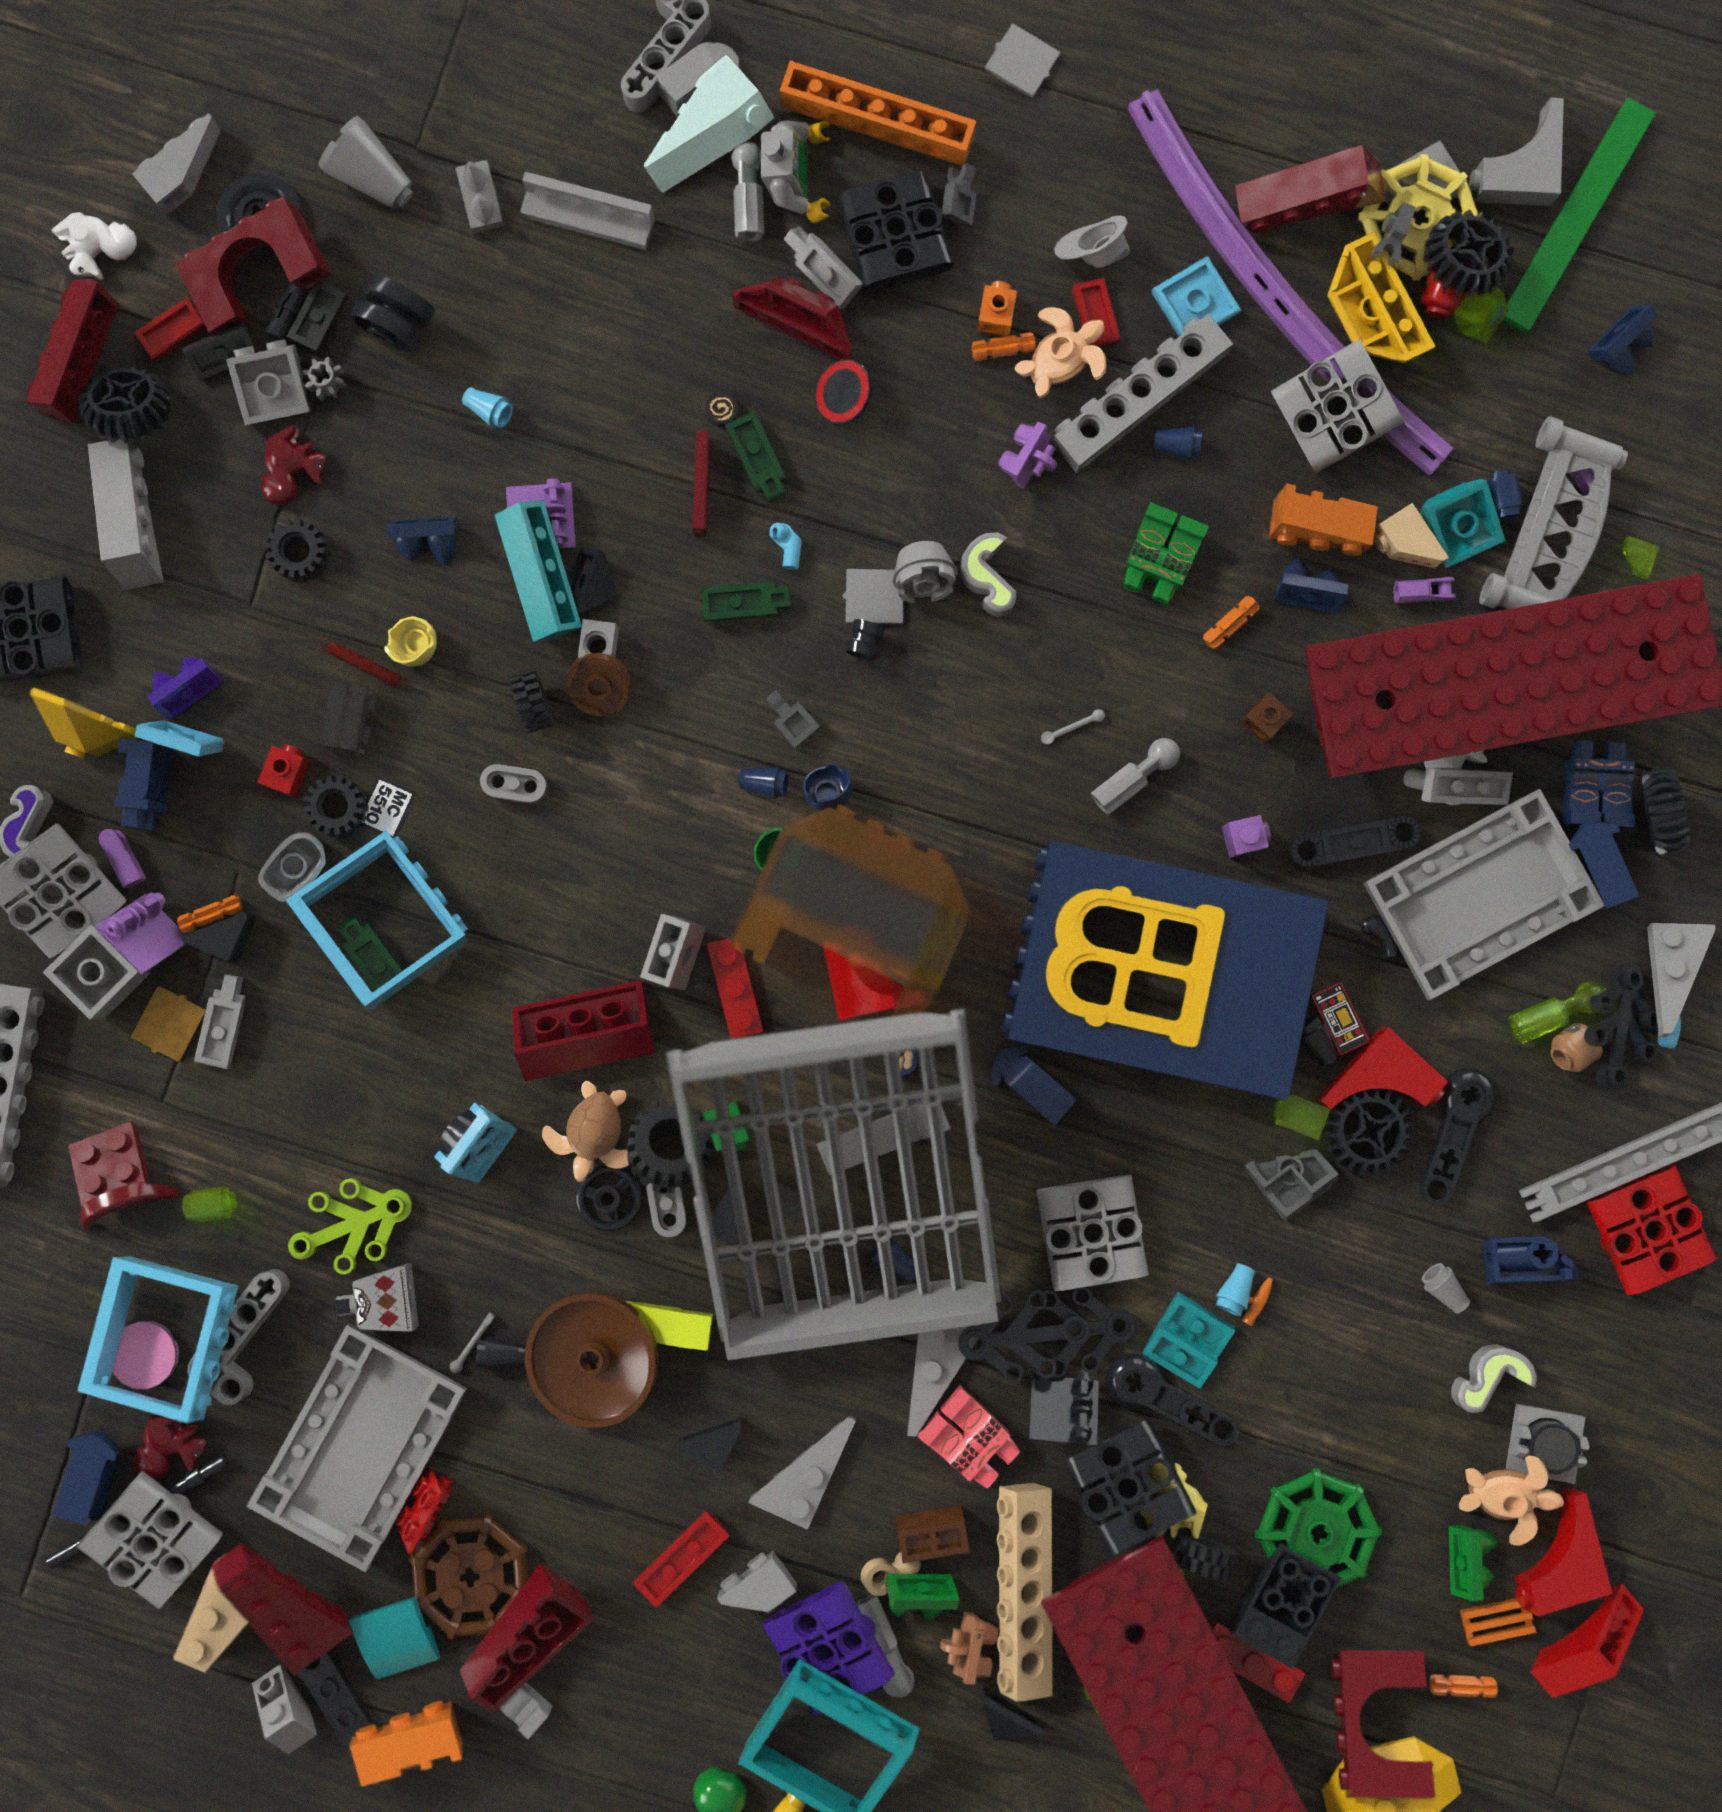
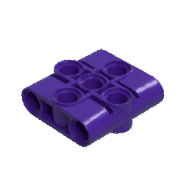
M844 1581L836 1583L774 1613L762 1623L782 1659L781 1672L786 1679L798 1662L796 1658L801 1659L861 1695L882 1686L895 1675L874 1636L876 1631L874 1622L870 1617L861 1613ZM807 1614L813 1616L816 1622L811 1621ZM851 1631L858 1633L861 1639L854 1637ZM823 1645L829 1646L833 1652L826 1650ZM840 1675L847 1677L850 1682L844 1681ZM800 1676V1680L806 1683L807 1680ZM806 1703L813 1716L822 1713Z

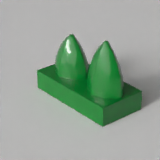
M1460 1524L1449 1526L1450 1593L1452 1595L1472 1602L1483 1600V1590L1490 1585L1495 1576L1488 1568L1482 1565V1557L1489 1554L1499 1543L1489 1532Z
M888 1574L885 1581L889 1606L897 1617L906 1614L910 1610H921L923 1617L929 1622L941 1614L943 1610H957L960 1599L952 1574Z

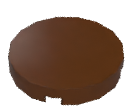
M603 653L585 654L575 660L567 673L565 683L566 691L572 698L571 702L574 706L588 715L604 717L621 711L629 701L633 685L630 672L624 664L613 656Z

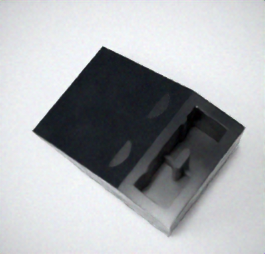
M1280 1544L1241 1596L1226 1626L1234 1637L1294 1669L1333 1596L1341 1577Z

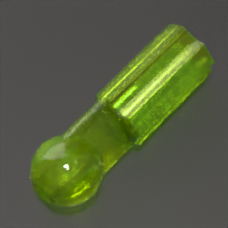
M1585 982L1577 987L1572 997L1562 1001L1553 997L1509 1016L1508 1023L1517 1041L1524 1044L1568 1025L1569 1016L1581 1011L1594 1014L1590 1009V998L1594 994H1600L1605 988L1596 982Z

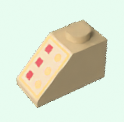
M1413 503L1381 522L1375 528L1374 543L1382 553L1386 552L1390 559L1436 568L1449 558Z

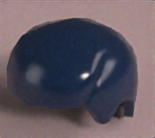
M835 763L812 770L807 774L802 784L806 802L812 808L821 812L839 810L848 803L852 796V779L849 770H842Z

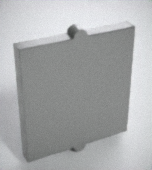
M1012 23L1002 41L996 43L995 52L986 64L985 70L1030 98H1033L1044 79H1049V71L1058 59L1060 51Z
M846 569V592L843 593V599L846 600V623L853 624L854 619H862L875 624H903V601L905 600L899 597L898 589L893 585L894 570Z

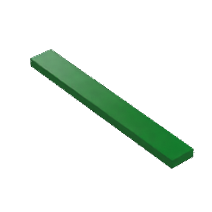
M1629 97L1623 102L1502 310V314L1498 317L1499 319L1525 334L1531 329L1656 114L1654 111Z

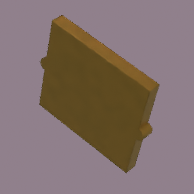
M157 986L131 1038L152 1048L151 1051L153 1053L160 1052L177 1062H181L204 1019L206 1009L187 1000L186 995L179 996L161 986Z

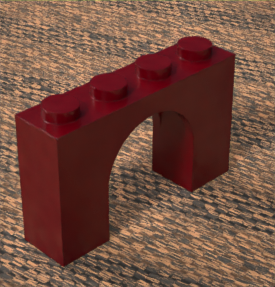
M285 197L269 201L265 208L258 213L242 218L237 226L227 232L214 235L211 242L199 249L190 250L184 255L183 259L175 263L209 333L214 335L242 322L245 327L251 324L236 295L233 278L240 259L254 248L272 247L290 283L304 291L332 275L298 206Z
M1424 1651L1337 1652V1659L1331 1660L1332 1679L1338 1680L1339 1695H1334V1712L1336 1717H1341V1731L1336 1732L1337 1752L1343 1753L1344 1768H1339L1340 1790H1346V1798L1436 1799L1433 1761H1395L1379 1756L1365 1742L1359 1722L1364 1702L1375 1691L1381 1689L1426 1688Z

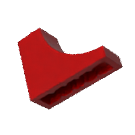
M849 929L834 933L835 939L823 942L839 1021L922 1002L920 989L902 987L885 973L873 952L868 933L854 935V930Z
M1380 1027L1369 1039L1370 1042L1357 1052L1314 1100L1323 1109L1331 1110L1340 1101L1352 1094L1379 1088L1396 1092L1408 1098L1417 1106L1426 1107L1428 1104L1430 1106L1434 1105L1443 1096L1445 1091L1442 1088L1448 1081L1389 1027Z
M1573 1488L1558 1491L1564 1500V1505L1561 1506L1559 1527L1553 1544L1537 1564L1525 1572L1515 1575L1517 1583L1515 1595L1517 1601L1524 1610L1532 1614L1541 1616L1612 1594L1588 1497L1585 1492Z
M1622 1583L1611 1587L1612 1594L1607 1595L1597 1610L1578 1628L1556 1643L1540 1650L1530 1672L1552 1698L1616 1677L1644 1611V1608Z

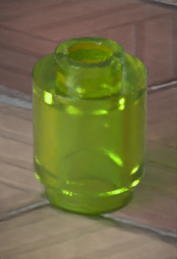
M227 1186L193 1190L191 1194H186L183 1198L184 1216L187 1221H194L195 1223L230 1219L232 1212L236 1211L237 1208L236 1195L233 1191L230 1192Z

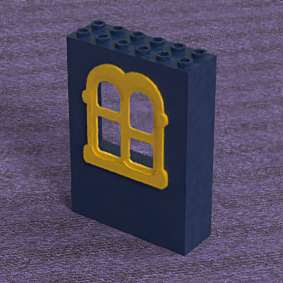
M1050 841L1045 848L1041 847L1038 850L1034 870L1040 871L1038 880H1034L1031 883L1027 902H1031L1033 905L1031 913L1024 915L1020 934L1026 935L1024 946L1020 945L1017 948L1014 960V967H1019L1017 979L1013 978V980H1010L1007 992V999L1012 1000L1010 1012L1006 1011L1003 1013L1000 1031L1005 1032L1004 1040L1274 1099L1288 1100L1329 901L1056 841ZM1097 906H1109L1142 914L1145 922L1138 952L1136 954H1127L1092 945L1085 938L1082 931V922L1085 915ZM1169 919L1192 924L1197 927L1198 934L1190 965L1182 966L1159 961L1153 957L1152 952L1160 920ZM1099 961L1116 967L1111 1001L1108 1005L1103 1006L1079 999L1074 994L1071 987V975L1080 963ZM1141 970L1185 981L1186 991L1181 1015L1178 1020L1162 1019L1130 1012L1125 1009L1124 1002L1132 971Z

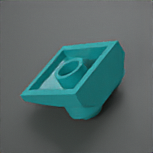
M1479 479L1462 483L1428 499L1422 506V518L1449 557L1443 562L1445 568L1505 541L1486 480Z

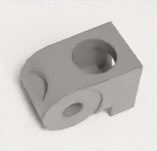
M525 1683L499 1708L519 1726L518 1730L529 1739L549 1716L553 1706L533 1687L531 1688Z

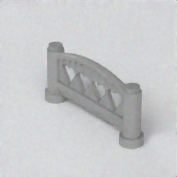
M1548 416L1545 419L1537 435L1535 445L1536 448L1549 452L1505 575L1504 577L1495 573L1489 575L1480 594V604L1490 608L1500 606L1511 609L1565 599L1570 594L1585 571L1599 541L1608 508L1611 472L1614 468L1620 470L1623 467L1628 451L1623 450V447L1564 426L1563 420ZM1590 469L1594 473V479L1588 484L1589 493L1586 496H1581L1565 474ZM1574 500L1580 501L1583 510L1577 515L1578 524L1575 527H1569L1554 505ZM1560 532H1568L1571 535V543L1565 546L1567 554L1563 559L1556 557L1543 539L1544 536ZM1549 563L1558 564L1560 573L1554 577L1555 587L1552 590L1546 589L1531 568Z

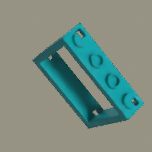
M799 1659L747 1739L738 1764L820 1812H871L912 1754L919 1728ZM800 1676L806 1679L807 1682L805 1683L804 1681L800 1680ZM794 1696L893 1753L862 1800L763 1744ZM898 1734L903 1735L905 1738H900Z

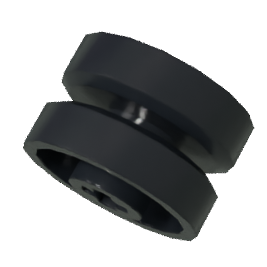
M371 274L362 289L367 300H357L349 318L360 329L381 342L398 350L414 353L422 339L417 327L426 328L435 313L434 307L406 286L379 274Z

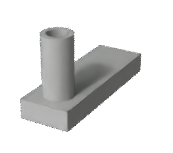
M1426 767V771L1410 768L1405 772L1403 781L1407 787L1423 791L1421 800L1430 803L1508 805L1513 772L1505 770Z

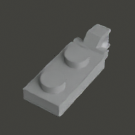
M801 227L790 229L784 240L796 252L794 255L797 260L795 264L824 294L830 296L835 301L834 304L838 305L839 309L846 308L864 283L813 233L808 235Z
M225 974L221 990L215 989L213 996L209 997L194 1062L230 1069L245 1008V995H240L243 977Z

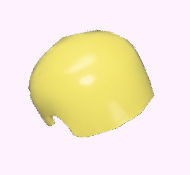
M414 616L400 619L393 628L388 630V645L384 647L385 652L396 663L408 667L424 665L432 658L436 650V632L433 626L424 619Z

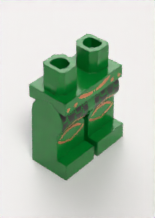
M1150 502L1123 570L1126 572L1123 588L1139 593L1146 580L1156 584L1151 599L1167 605L1173 595L1178 593L1183 586L1209 526L1181 515L1167 547H1164L1178 513Z

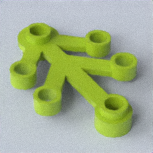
M355 1178L344 1180L339 1187L340 1194L344 1198L352 1199L358 1197L377 1206L365 1212L330 1198L326 1192L319 1191L313 1193L308 1200L311 1210L314 1212L326 1211L346 1220L314 1234L303 1231L293 1235L288 1243L290 1254L297 1259L309 1258L316 1253L318 1246L351 1232L343 1253L334 1260L335 1270L339 1274H348L356 1267V1256L369 1225L382 1219L375 1240L368 1243L365 1247V1255L371 1261L383 1259L387 1254L386 1245L395 1223L405 1220L412 1211V1201L406 1192L400 1189H392L383 1194L361 1185L360 1181ZM349 1182L354 1183L356 1186V1192L353 1195L348 1194L345 1189ZM318 1195L325 1199V1205L322 1208H318L315 1205V1198ZM392 1200H396L400 1204V1209L396 1213L389 1209V1203ZM298 1240L305 1241L307 1248L304 1252L297 1250L296 1243ZM374 1244L379 1245L382 1250L381 1255L378 1257L371 1253V1247ZM342 1258L349 1259L350 1268L348 1270L341 1268L340 1260Z

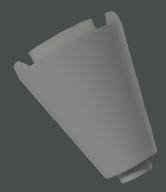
M355 116L339 130L342 135L337 141L331 140L321 156L319 167L324 173L391 208H394L397 204L403 207L413 194L410 190L412 182L367 123L359 116Z

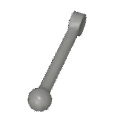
M1096 709L1092 715L1055 732H1044L1041 736V741L1045 745H1050L1059 736L1093 721L1101 722L1105 718V713L1101 709Z
M491 1312L486 1316L459 1358L451 1362L450 1370L453 1373H460L462 1371L463 1362L476 1345L477 1340L481 1338L495 1318V1315Z

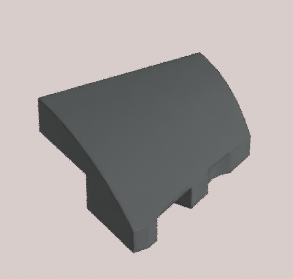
M1317 1149L1301 1152L1298 1156L1283 1155L1276 1157L1273 1161L1257 1164L1251 1161L1245 1165V1169L1285 1222L1338 1183L1339 1174Z

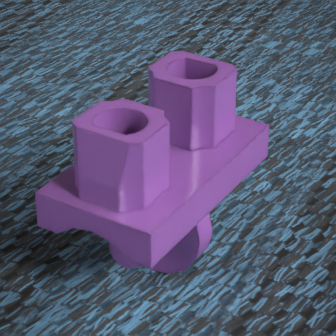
M1037 422L1035 427L1020 424L1015 432L1014 441L1023 447L1019 455L1007 450L999 460L1001 470L1011 476L1015 484L1025 489L1032 475L1040 477L1044 469L1054 471L1057 467V462L1052 458L1056 448L1050 445L1053 438L1047 433V426L1040 422Z

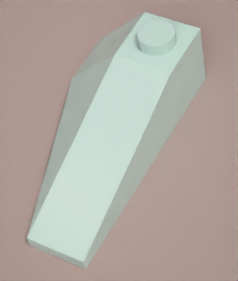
M726 55L700 76L695 84L697 88L687 104H682L678 111L680 115L669 131L664 132L644 164L647 172L662 193L744 143L775 118L759 90Z

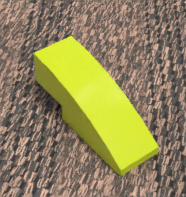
M626 1301L644 1317L654 1334L656 1343L708 1350L713 1313Z

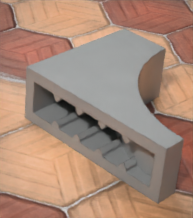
M1550 98L1540 111V120L1535 136L1528 144L1508 155L1483 158L1478 167L1472 170L1469 185L1470 189L1474 190V202L1551 206L1561 194L1564 98Z

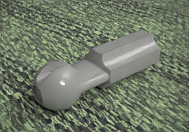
M745 141L733 149L731 156L732 164L738 171V185L734 189L735 238L740 241L754 242L761 240L764 235L763 187L757 183V171L761 167V149L755 143Z
M1160 738L1154 741L1149 748L1148 758L1139 765L1131 762L1091 792L1090 795L1097 806L1109 816L1148 785L1147 776L1156 769L1168 770L1174 767L1180 757L1179 746L1175 741L1168 738Z
M872 1594L856 1601V1604L861 1613L870 1617L876 1627L874 1636L895 1672V1675L882 1686L888 1695L902 1698L913 1689L915 1682L914 1673L909 1666L904 1664L897 1648V1639L879 1597Z

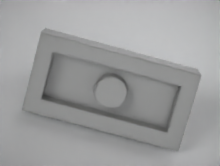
M484 160L475 163L468 161L466 165L455 167L472 233L504 226L488 161Z

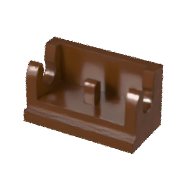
M961 1505L895 1516L902 1563L969 1552Z

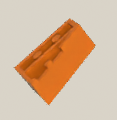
M1286 484L1274 499L1269 538L1277 539L1278 544L1286 546L1297 545V542L1310 544L1309 548L1319 551H1326L1331 547L1342 549L1343 554L1353 556L1361 555L1362 552L1365 553L1373 545L1377 506L1346 498H1339V501L1323 499V492L1315 490L1312 491L1311 496L1296 493V486Z
M443 1701L428 1704L423 1707V1712L410 1716L409 1713L399 1714L389 1720L390 1724L379 1728L376 1725L363 1727L356 1731V1736L352 1737L350 1743L361 1787L402 1776L403 1771L419 1765L421 1770L432 1768L434 1766L432 1760L450 1755L452 1762L461 1760L463 1751V1740L452 1702L443 1704Z

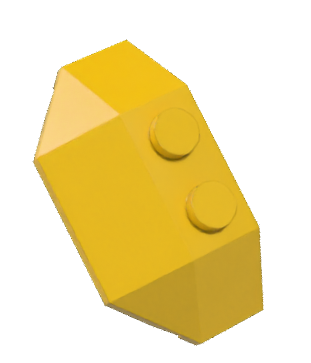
M1374 231L1344 247L1327 296L1352 343L1360 339L1368 355L1406 363L1434 349L1435 345L1394 267L1388 265L1389 257L1385 250L1377 259L1370 257L1373 248L1380 242Z
M1415 1736L1370 1748L1379 1756L1389 1760L1433 1761L1436 1799L1346 1798V1790H1340L1339 1768H1344V1760L1336 1768L1328 1783L1326 1782L1321 1789L1326 1812H1440L1461 1794L1453 1759Z

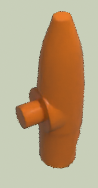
M1268 1277L1259 1287L1253 1297H1249V1308L1242 1320L1244 1323L1253 1326L1256 1318L1261 1314L1271 1292L1273 1279Z

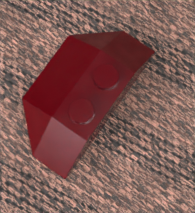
M780 276L734 292L732 296L734 308L840 360L852 359L853 348L839 307L834 304L835 301L830 296L820 292L816 295L806 290L805 285L793 278L786 280Z

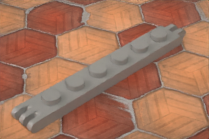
M1722 1102L1519 1190L1521 1197H1528L1532 1194L1536 1196V1198L1524 1203L1527 1210L1538 1206L1541 1207V1210L1530 1215L1532 1222L1540 1221L1722 1142Z

